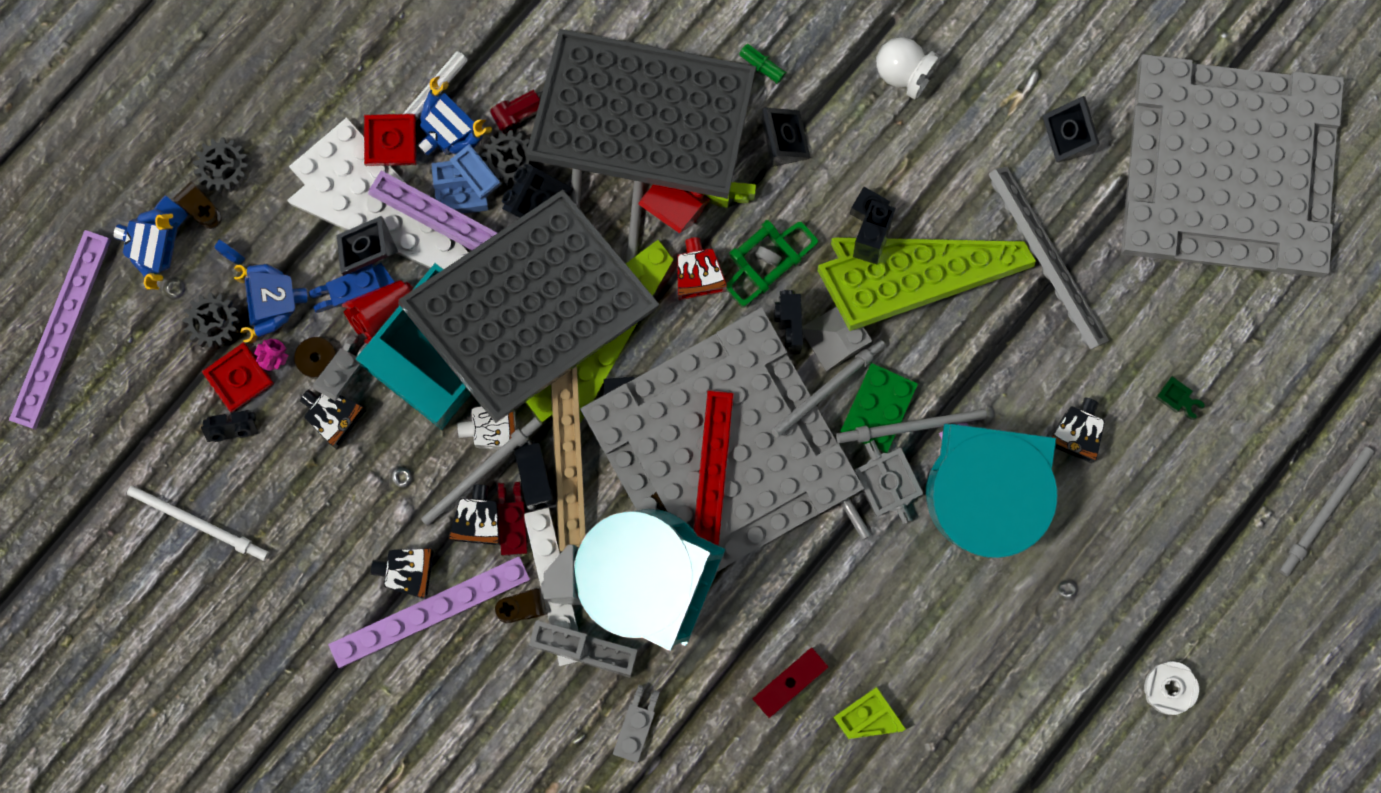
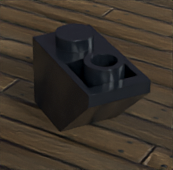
M871 200L855 241L854 258L878 264L896 211L895 207Z

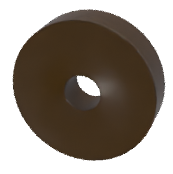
M311 337L302 341L297 347L294 356L295 364L303 375L308 378L317 379L334 358L336 351L327 340L320 337ZM319 354V361L312 362V356Z

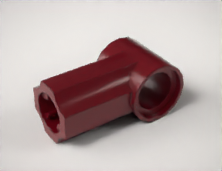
M533 89L512 101L506 100L496 104L490 109V114L499 130L506 134L509 130L513 131L518 128L522 121L537 114L540 99Z

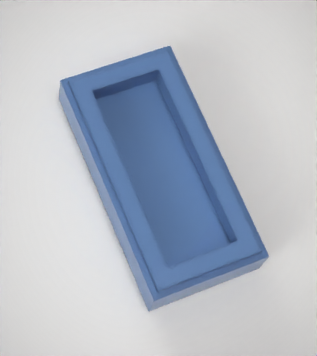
M470 144L450 159L482 200L502 184Z

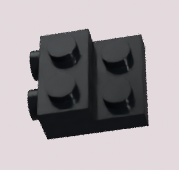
M524 164L514 174L516 182L512 190H507L502 198V203L504 204L502 209L521 218L561 190H564L570 197L573 188L533 166Z
M794 290L780 291L779 302H775L774 322H779V330H786L785 347H790V354H800L803 346L801 294H795Z

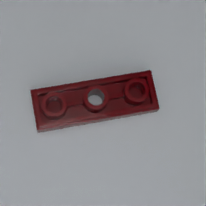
M811 647L756 694L752 700L768 718H771L829 666ZM787 678L794 679L795 685L793 688L786 686L785 681Z

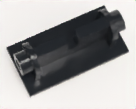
M249 410L231 413V421H227L226 414L208 416L207 419L203 420V426L201 427L207 442H220L224 439L245 438L250 435L259 434L254 423L256 422V414L254 411L250 412Z

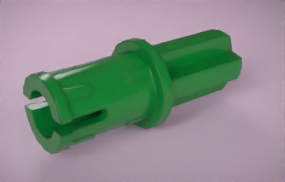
M746 44L739 53L740 57L749 64L756 66L757 73H763L777 85L787 73L769 60L770 56L767 55L765 57L749 44Z

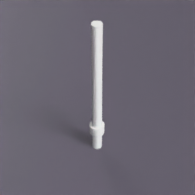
M132 485L127 491V495L234 546L236 551L244 555L248 553L262 561H266L268 558V551L252 544L251 540L243 536L239 538Z

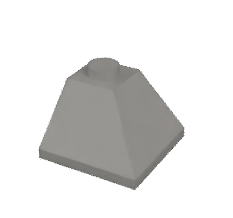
M837 307L802 327V334L826 372L855 356L862 349H867L872 343L864 327L849 331Z
M567 545L544 572V581L541 583V592L544 600L554 604L582 605L576 591L574 564L579 547Z

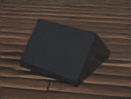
M1085 96L1042 115L1057 163L1093 154L1100 145Z
M767 107L762 109L761 120L772 167L810 159L800 110Z
M382 216L336 235L340 271L343 276L398 252Z

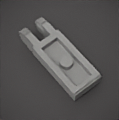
M352 335L345 343L343 349L341 348L314 382L313 389L336 401L362 367L356 358L366 347L367 343L361 347L357 356H354L350 352L356 346L358 338Z
M638 685L633 703L629 705L613 755L638 763L655 714L653 711L659 697V691L654 690L651 694L648 710L638 707L640 699L644 694V686Z

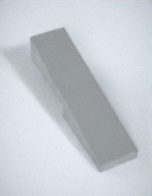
M538 620L535 622L529 642V647L631 678L638 650L593 638L585 633Z

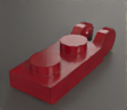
M514 482L513 491L516 502L506 503V486L504 483H498L501 556L528 554L524 517L525 506L524 502H522L520 482Z

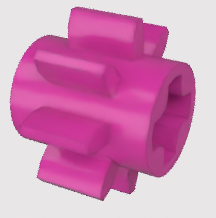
M277 339L264 340L262 344H258L254 352L258 356L256 361L259 366L269 371L279 370L280 365H285L289 356L285 354L286 347Z

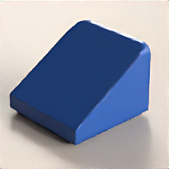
M166 195L154 208L159 209L165 214H173V218H170L169 221L178 222V227L188 216L184 209Z

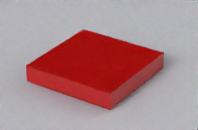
M415 114L364 115L365 166L416 165Z
M244 342L202 371L230 413L236 412L274 385L271 378L259 366L256 357Z

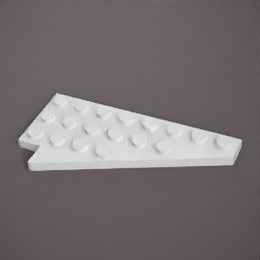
M347 118L289 166L304 183V186L287 200L292 206L346 231L382 216L398 249L397 254L428 268H431L436 263L445 269L469 253L456 241L368 195L370 187L381 170L402 182L404 181L391 166H365L364 136Z

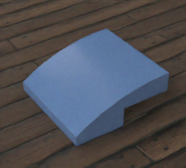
M451 161L431 163L435 199L462 214L488 210L487 197L483 200L480 199Z

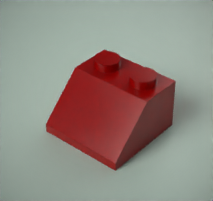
M653 184L639 201L638 205L680 234L695 224L710 199L705 194Z

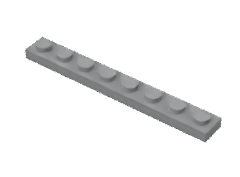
M1008 167L998 168L989 173L993 188L1001 195L1004 200L1005 209L1008 213L1012 214L1017 223L1018 231L1021 235L1025 236L1030 245L1029 249L1032 255L1039 260L1043 274L1053 284L1057 298L1064 303L1070 320L1076 324L1081 332L1082 341L1089 346L1090 350L1109 341Z

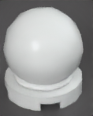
M900 37L889 40L880 48L876 57V65L879 76L887 84L898 88L907 87L906 95L916 99L930 80L926 79V76L931 68L936 70L941 56L933 51L925 55L922 47L914 40Z

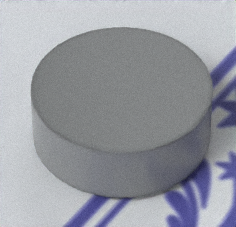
M759 246L756 252V257L775 267L779 265L782 259L776 253L762 246Z

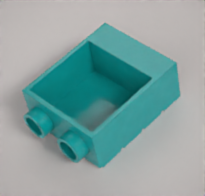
M434 263L414 289L441 272L443 268ZM400 305L356 358L365 370L441 430H443L471 395V392Z

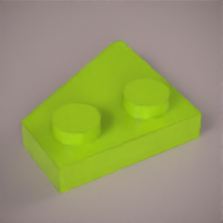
M877 687L833 717L847 739L903 732L906 730Z

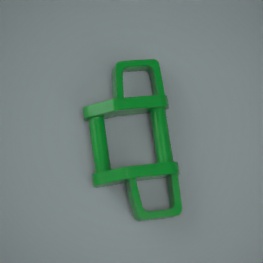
M766 220L761 224L762 228L737 249L733 248L729 252V255L740 270L726 284V291L742 308L747 307L761 294H765L770 289L769 286L793 265L797 266L802 261L801 259L817 245L818 239L802 222H797L779 234L775 226L769 220ZM796 230H801L811 241L799 254L784 240ZM768 236L787 258L762 279L748 264L744 256ZM743 274L758 289L745 300L741 299L732 289V286Z

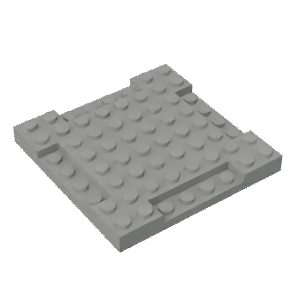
M1142 54L1138 60L1121 254L1320 278L1328 275L1333 224H1330L1336 137L1337 128L1340 126L1344 77L1293 72L1291 75L1193 64V60Z
M762 307L634 380L621 385L580 408L636 510H660L656 507V501L651 498V495L657 492L667 512L681 518L694 530L707 391L734 393L719 546L726 550L717 571L864 489L817 406L812 408L779 437L773 435L771 429L810 397V394Z

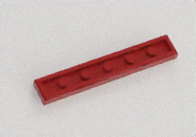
M707 391L694 531L699 537L719 546L734 393Z

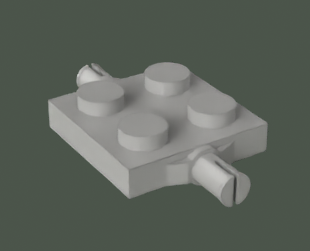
M875 440L866 443L865 446L871 459L865 465L854 469L864 487V494L875 516L897 510L902 524L913 520L906 505L912 499L923 495V492L901 447L889 453L880 454Z

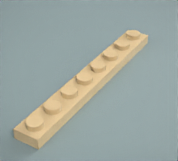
M577 366L551 384L559 551H563L567 545L580 547L581 542L586 536Z

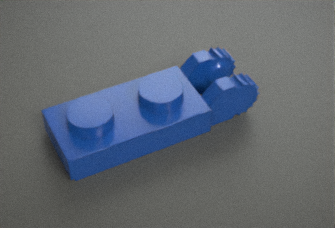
M370 264L345 276L329 281L326 285L316 287L308 293L310 298H318L321 295L330 294L331 300L320 302L314 306L315 312L320 313L333 307H341L344 302L381 288L382 285L375 266Z

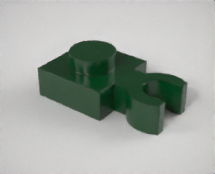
M1173 376L1168 379L1155 397L1175 413L1181 408L1184 409L1186 417L1191 420L1197 418V415L1191 410L1193 405L1199 409L1205 407L1201 400H1192L1189 396L1193 391Z

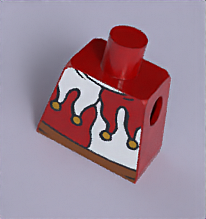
M699 237L686 239L687 253L678 255V299L683 300L726 292V282L714 250H702Z

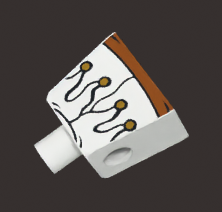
M480 406L471 409L472 421L458 422L459 438L474 437V445L480 449L498 450L512 438L511 434L516 431L515 410L495 423L484 408Z

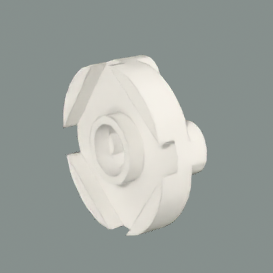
M1165 662L1156 665L1148 673L1144 684V691L1147 702L1155 710L1167 715H1177L1187 711L1195 704L1199 695V684L1194 674L1186 665L1179 662ZM1170 681H1174V686L1178 688V692H1173L1172 696L1168 695V691L1165 689V685L1170 684Z

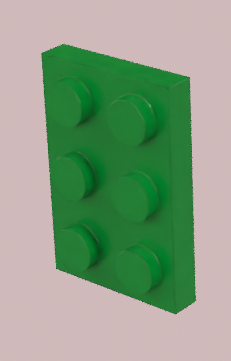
M871 363L840 433L854 431L856 427L862 426L872 428L901 423L918 383ZM896 434L870 438V441L861 443L865 445L875 440L879 452L888 453Z

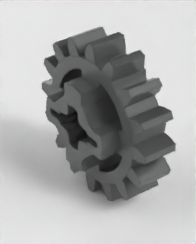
M509 130L508 136H504L503 132L499 131L498 139L491 136L492 144L483 145L487 152L481 153V158L487 160L485 161L486 165L499 181L501 179L504 180L505 186H508L511 180L514 183L516 182L514 180L515 172H509L523 167L524 164L536 163V161L526 160L530 140L528 138L522 141V133L514 137L512 130ZM520 148L525 152V160L519 156ZM510 155H513V160L508 159L507 162H505L504 157H509ZM492 156L499 161L497 169L492 164Z
M221 137L220 143H216L214 139H211L209 147L204 143L202 144L203 152L196 151L195 154L199 157V160L193 161V165L198 168L194 171V174L200 177L198 181L202 186L207 184L206 188L209 191L216 187L218 193H222L223 188L232 192V185L241 186L240 178L247 179L243 171L250 170L249 165L244 163L249 158L246 154H242L244 149L241 145L236 147L234 140L231 139L227 144L224 137ZM228 152H232L236 156L237 160L230 158ZM206 170L213 172L214 180L208 177Z
M212 292L208 294V299H205L200 294L198 295L199 302L196 303L191 300L190 304L193 308L191 310H184L189 315L188 318L182 319L184 324L189 325L184 331L187 334H192L189 339L192 342L198 341V345L202 348L206 343L210 349H214L215 343L224 347L223 340L232 341L231 332L238 333L239 331L234 327V324L240 323V319L234 317L238 310L231 308L233 303L229 299L224 302L225 297L221 294L216 299ZM223 308L227 314V321H225L222 317L224 313ZM203 318H205V319H213V318H215L220 324H218V323H216V322H215V323H211V322H210V323L208 324ZM195 320L200 324V333L196 329Z

